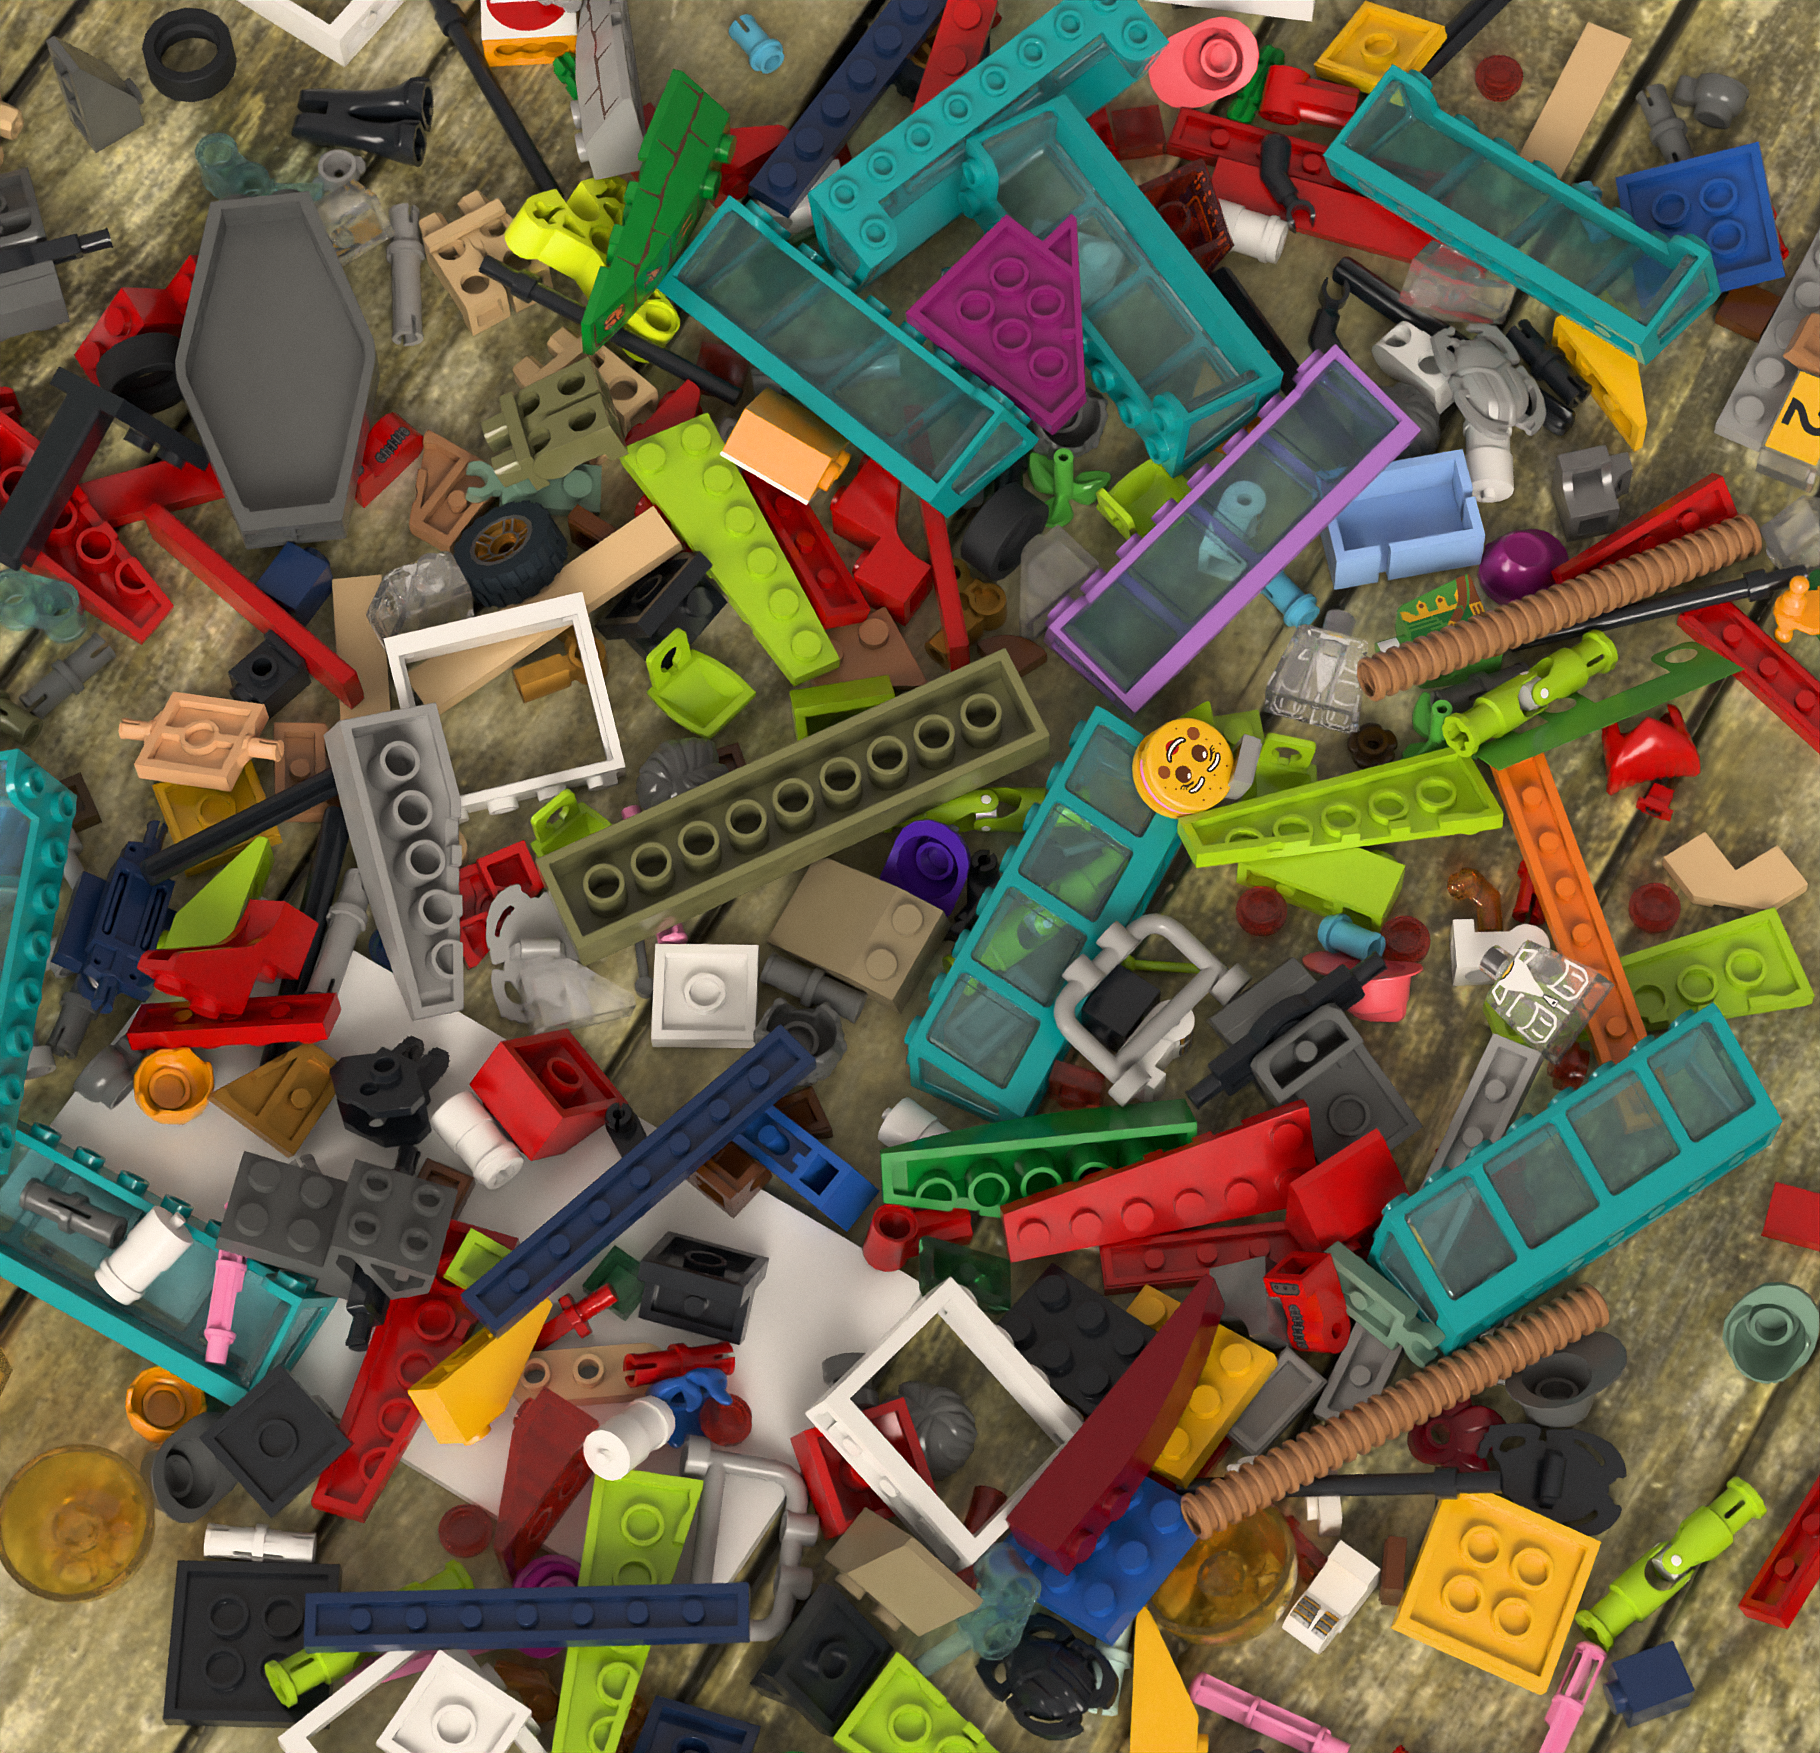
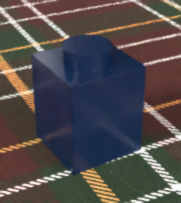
M288 541L255 585L306 627L332 593L333 576L330 562L322 553L312 547L302 549Z
M1673 1640L1612 1662L1606 1678L1608 1682L1603 1684L1604 1694L1614 1715L1622 1713L1628 1728L1688 1707L1695 1692Z

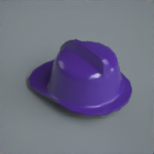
M931 819L916 820L905 826L895 840L881 872L880 880L897 886L943 910L946 917L949 918L965 885L971 865L969 847L958 833L959 827L953 824L947 826Z

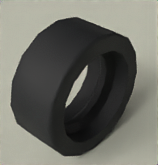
M182 8L170 11L155 20L145 33L142 52L150 81L166 97L182 102H197L209 99L225 89L234 76L237 59L229 29L217 15L198 8ZM189 38L205 39L214 43L217 47L218 52L213 60L198 70L190 72L173 71L162 63L161 58L167 49L181 40Z
M145 333L132 336L115 344L102 355L96 365V376L100 387L125 399L149 415L176 405L183 400L176 378L175 367L180 339L168 333Z
M1017 482L1004 485L985 502L970 523L960 547L961 558L992 581L1004 579L1026 559L1038 542L1049 517V506Z

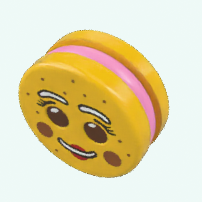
M1179 718L1162 725L1141 741L1133 757V780L1139 795L1151 809L1165 817L1178 819L1206 811L1224 799L1230 790L1228 783L1234 764V757L1226 739L1213 726L1194 718Z

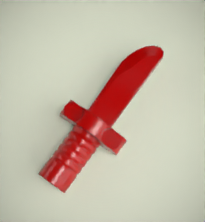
M607 1282L578 1302L569 1293L559 1298L558 1302L563 1312L543 1325L532 1352L544 1350L572 1329H575L582 1339L593 1333L588 1320L619 1301L618 1294L612 1285Z

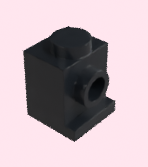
M272 629L264 634L265 640L228 672L232 684L229 693L232 698L237 701L265 704L269 716L268 720L311 684L305 660Z

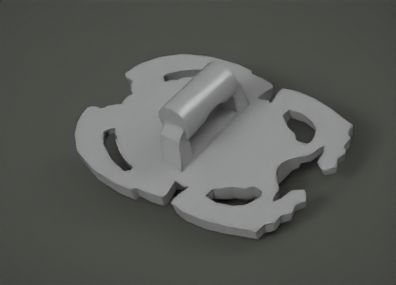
M1469 323L1466 330L1469 333H1477L1474 340L1466 341L1464 339L1450 338L1455 334V328L1451 326L1447 329L1443 328L1430 338L1433 354L1440 371L1445 377L1455 376L1448 381L1456 405L1477 431L1496 440H1506L1509 433H1506L1508 427H1513L1514 425L1519 429L1525 430L1529 436L1536 434L1540 430L1546 417V407L1542 393L1534 378H1530L1523 366L1517 368L1512 366L1518 365L1520 357L1513 344L1496 325ZM1453 346L1455 349L1454 362H1451L1447 355L1446 347ZM1529 394L1532 401V412L1530 416L1525 414L1529 404Z
M519 884L505 888L492 901L486 922L487 948L490 949L492 965L504 963V970L493 969L491 974L492 991L501 1018H507L509 1021H516L519 1024L525 1022L530 1025L535 1019L531 1014H524L521 1011L528 1010L534 1002H547L555 1009L562 1010L551 1015L550 1020L555 1024L558 1021L566 1022L568 1018L573 1019L576 1015L583 1014L588 991V972L586 966L583 968L582 966L574 967L573 960L579 961L547 891L543 892L540 898L534 897L530 899L526 893L521 891ZM511 905L514 907V910L503 922L500 936L496 937L497 922L502 912ZM568 980H575L576 988L572 998L566 1002H560L559 995L563 992V988ZM506 982H510L517 990L519 996L523 998L522 1004L513 1003L507 997L504 989Z

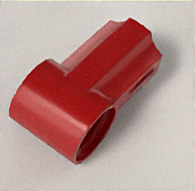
M1273 65L1268 68L1258 114L1264 120L1280 125L1294 126L1299 125L1300 122L1342 131L1355 113L1360 89L1311 79L1310 74L1306 71L1292 66Z
M886 1203L880 1206L873 1214L862 1247L863 1256L868 1264L875 1269L893 1272L901 1269L907 1263L908 1258L970 1244L973 1236L971 1215L969 1210L964 1208L942 1211L918 1207L908 1208L903 1205Z

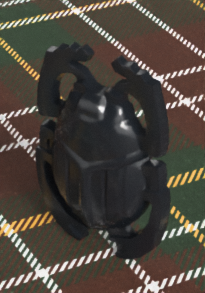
M1507 1423L1490 1425L1489 1431L1484 1433V1440L1479 1442L1480 1449L1476 1453L1480 1459L1487 1457L1488 1451L1492 1447L1493 1457L1499 1464V1471L1503 1473L1504 1487L1502 1494L1509 1497L1513 1503L1562 1525L1563 1522L1579 1520L1596 1510L1598 1515L1592 1521L1579 1526L1569 1527L1587 1536L1599 1535L1617 1521L1622 1508L1620 1505H1615L1612 1498L1608 1495L1609 1485L1614 1483L1617 1478H1625L1627 1473L1621 1454L1610 1442L1594 1434L1577 1429H1547L1546 1442L1538 1440L1541 1428L1532 1424ZM1512 1436L1526 1438L1524 1445L1510 1449L1508 1452L1500 1451V1445L1504 1439ZM1577 1439L1589 1444L1601 1454L1605 1464L1601 1466L1589 1451L1574 1444V1441Z
M1041 1612L1029 1615L1026 1619L1020 1620L1017 1625L1011 1627V1635L1018 1636L1023 1633L1021 1640L1010 1650L998 1654L1001 1651L1000 1645L998 1643L991 1644L990 1649L984 1651V1655L979 1658V1663L975 1666L976 1672L987 1691L996 1700L1002 1703L1005 1701L1007 1708L1014 1715V1719L1030 1733L1046 1740L1073 1738L1084 1732V1727L1081 1725L1083 1721L1082 1714L1086 1713L1089 1708L1102 1707L1104 1710H1108L1114 1704L1119 1691V1678L1109 1660L1093 1645L1090 1644L1088 1646L1081 1639H1076L1073 1632L1064 1623ZM1039 1631H1048L1056 1636L1053 1639L1040 1638L1033 1634ZM1092 1661H1096L1102 1671L1103 1677L1099 1689H1096L1097 1675L1091 1664ZM1003 1663L1006 1670V1680L1000 1684L996 1680L994 1672L997 1666ZM1030 1716H1033L1034 1718H1037V1719H1040V1720H1044V1721H1054V1720H1057V1721H1061V1722H1056V1723H1044V1722L1035 1721V1720H1033V1719H1031V1718H1029V1717H1030Z

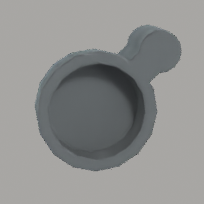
M1704 73L1698 79L1681 75L1677 81L1671 101L1678 106L1694 107L1693 116L1698 122L1716 129H1727L1730 127L1732 119L1743 111L1750 94L1744 84L1725 75Z
M123 1035L115 1045H108L88 1063L76 1079L73 1089L91 1102H102L110 1110L114 1109L132 1091L134 1074L131 1070L142 1061L148 1051H132L127 1035Z

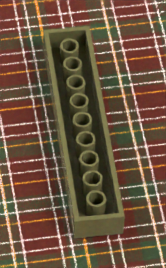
M1003 648L536 859L535 862L541 881L583 968L1050 756V735L1006 648Z

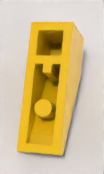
M1605 291L1597 296V298L1629 316L1626 309L1620 304L1615 305ZM1563 315L1556 317L1551 344L1559 346L1566 353L1565 360L1586 382L1592 385L1593 389L1590 395L1632 450L1635 452L1641 449L1647 427V417L1638 361Z
M548 1297L498 1340L486 1327H483L407 1390L439 1444L463 1443L464 1446H468L478 1442L491 1431L489 1424L506 1410L553 1305Z
M1145 1605L1137 1614L1135 1624L1130 1753H1208L1209 1734L1198 1733V1714L1152 1614L1148 1606Z

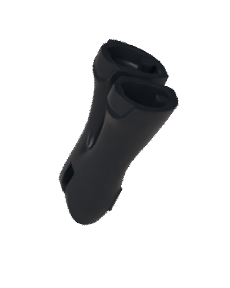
M412 77L399 85L374 90L309 88L300 91L297 107L302 113L294 118L291 132L293 137L310 143L313 146H338L357 149L409 166L421 167L427 148L424 131L430 132L434 108L433 89L430 78Z

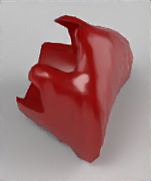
M1667 704L1669 713L1665 712L1659 720L1647 716L1631 732L1621 733L1618 722L1602 728L1601 739L1603 755L1605 756V775L1607 777L1606 792L1610 796L1627 787L1632 788L1637 783L1642 784L1646 780L1652 782L1656 778L1662 779L1664 777L1671 779L1674 776L1695 777L1701 773L1700 756L1677 706Z

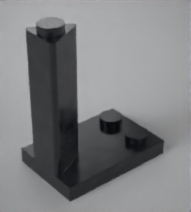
M59 366L50 384L67 395L0 514V563L19 572L23 564L32 568L112 422L127 430L124 437L125 441L149 454L153 446L158 447L159 450L155 456L180 470L183 469L187 462L205 471L209 460L204 448L125 399Z

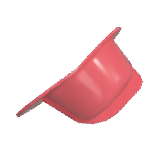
M1224 16L1208 19L1170 36L1167 39L1169 44L1148 73L1152 89L1163 102L1174 108H1181V106L1190 109L1202 107L1240 90L1251 81L1257 71L1260 56L1257 40L1249 27L1237 19Z
M1318 951L1307 954L1302 958L1304 967L1325 976L1342 964L1350 970L1361 962V960L1341 951L1334 954L1328 951ZM1383 959L1388 969L1361 987L1365 996L1346 1011L1358 1019L1369 1022H1398L1404 1019L1410 994L1411 976L1423 971V966L1415 962Z

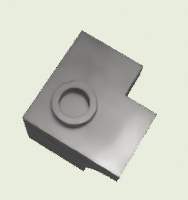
M1606 445L1557 455L1551 493L1567 542L1615 532L1620 510L1617 498L1629 492L1633 472L1628 452L1609 456Z
M1266 1256L1210 1268V1276L1215 1278L1225 1303L1219 1324L1237 1334L1248 1332L1251 1338L1274 1351L1284 1350L1287 1346L1293 1348L1288 1339V1320L1280 1297H1269L1263 1281V1277L1278 1263Z

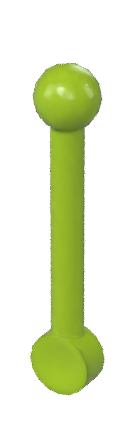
M1129 955L1120 963L1132 972L1134 970L1198 974L1201 971L1193 963L1135 960L1132 955Z

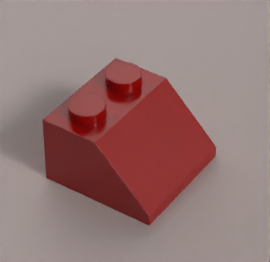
M568 1028L501 1041L469 1084L482 1100L485 1109L495 1116L511 1136L520 1152L525 1154L530 1161L564 1154L605 1125V1114L609 1106L617 1102L620 1105V1109L623 1103L629 1105Z
M1377 1128L1289 1183L1285 1226L1305 1252L1324 1253L1326 1249L1339 1241L1356 1256L1360 1257L1364 1252L1363 1247L1375 1240L1372 1236L1380 1227L1383 1219L1381 1212L1384 1207L1402 1193H1407L1410 1196L1386 1141Z
M904 1397L861 1411L938 1496ZM817 1427L802 1431L790 1438L815 1513L819 1516V1524L825 1541L843 1535L865 1507L885 1520L896 1516Z

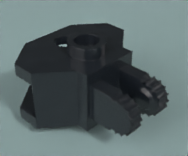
M411 1035L403 1039V1042L399 1043L392 1051L381 1047L376 1053L342 1057L329 1072L337 1096L336 1100L344 1128L384 1148L419 1144L432 1131L426 1107L431 1102L429 1090L447 1072L446 1070L450 1062L449 1052L436 1047L432 1048L431 1051L429 1050L427 1055H424L425 1044H423L422 1040ZM377 1118L381 1119L383 1125L378 1127L369 1125L372 1120Z

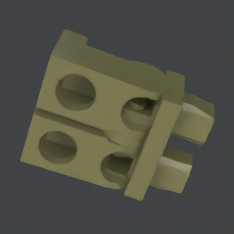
M589 356L526 386L516 396L512 391L500 396L499 401L503 412L480 422L486 441L494 453L510 445L513 446V448L491 458L494 472L505 488L529 479L535 489L539 490L550 485L549 479L564 477L575 466L606 454L609 460L613 461L629 454L620 423L616 418L617 414L608 384Z

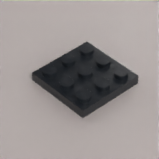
M178 1560L163 1709L164 1723L166 1725L291 1728L332 1696L333 1683L327 1685L323 1682L298 1696L297 1703L288 1708L281 1703L271 1688L264 1666L271 1660L279 1663L304 1649L306 1593L341 1592L343 1572L341 1565ZM330 1723L323 1729H330Z

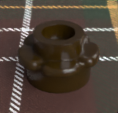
M1377 723L1361 725L1359 731L1352 732L1347 741V749L1351 753L1354 763L1362 770L1392 762L1395 758L1394 750L1398 747L1397 738L1391 730L1382 729V726ZM1374 742L1377 744V748L1370 749L1368 744Z

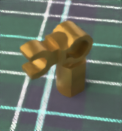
M954 557L953 564L955 574L959 577L957 584L970 649L983 637V630H996L1005 623L1007 619V600L1005 592L1000 586L994 583H985L980 578H972L967 563L962 559ZM941 627L925 643V650L932 660L947 670L950 667Z
M573 625L556 636L558 640L564 643L566 655L561 656L560 653L512 670L514 682L523 703L572 686L571 682L575 680L581 684L588 685ZM592 631L603 678L605 679L609 671L605 645L597 639Z

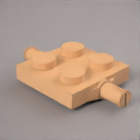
M173 691L164 709L153 720L147 722L123 718L119 724V736L121 739L144 741V747L134 763L138 777L141 779L231 792L243 767L250 759L255 757L279 762L284 754V743L282 740L259 738L269 719L265 704Z

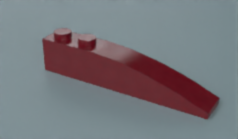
M1207 1273L1203 1276L1006 1517L1005 1521L1017 1544L1064 1575L1068 1576L1078 1563H1083L1091 1556L1100 1535L1112 1521H1117L1127 1511L1131 1497L1164 1450L1184 1413L1209 1356L1225 1306L1215 1278Z

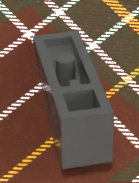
M56 36L46 40L70 120L95 153L144 125L139 105L144 103V100L137 86L130 78L123 81L111 65Z

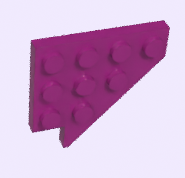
M1006 214L905 312L907 323L986 384L998 389L1033 421L1051 435H1054L1087 402L1077 218L1070 214L1044 241H1041Z

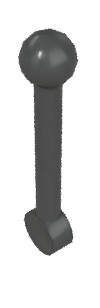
M642 940L635 944L639 975L635 982V990L639 997L648 999L653 996L654 980L649 977L645 940Z

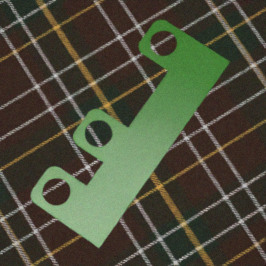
M1684 642L1651 657L1652 662L1668 670L1669 673L1596 703L1575 692L1567 697L1576 700L1577 703L1573 708L1557 713L1544 710L1537 715L1548 721V723L1521 734L1511 731L1501 738L1480 744L1478 751L1473 755L1499 771L1745 669L1697 642ZM1680 649H1694L1698 652L1693 659L1685 662L1671 663L1665 660L1669 653Z

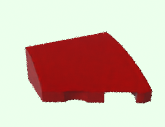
M524 840L478 858L475 863L459 869V895H462L463 915L460 917V942L463 943V963L467 970L475 968L490 951L487 948L486 922L490 905L496 896L505 888L515 884H519L521 891L526 893L530 899L536 897L544 888ZM511 905L502 912L497 922L496 937L500 936L503 922L514 910V907Z

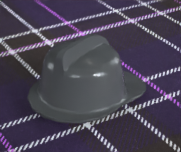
M1594 1331L1590 1335H1582L1580 1340L1574 1343L1568 1342L1567 1346L1562 1350L1557 1351L1554 1349L1553 1354L1546 1358L1540 1356L1539 1362L1533 1365L1526 1364L1525 1369L1515 1373L1512 1371L1511 1377L1505 1379V1390L1513 1400L1522 1405L1528 1424L1535 1425L1541 1429L1545 1427L1565 1428L1573 1426L1585 1419L1592 1408L1595 1394L1610 1386L1622 1375L1627 1365V1351L1616 1337L1605 1332Z
M202 1412L189 1419L164 1442L147 1452L141 1462L139 1472L141 1489L135 1495L138 1501L150 1503L152 1507L164 1512L167 1517L178 1523H193L203 1517L235 1487L238 1481L199 1438L224 1414L220 1412Z

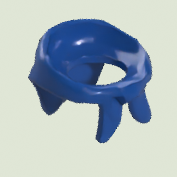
M698 1367L683 1376L665 1379L648 1387L645 1395L654 1396L666 1402L675 1417V1429L667 1442L672 1448L681 1447L687 1434L709 1437L712 1440L718 1402L727 1406L733 1403V1399L726 1391L728 1382L725 1372L717 1368Z

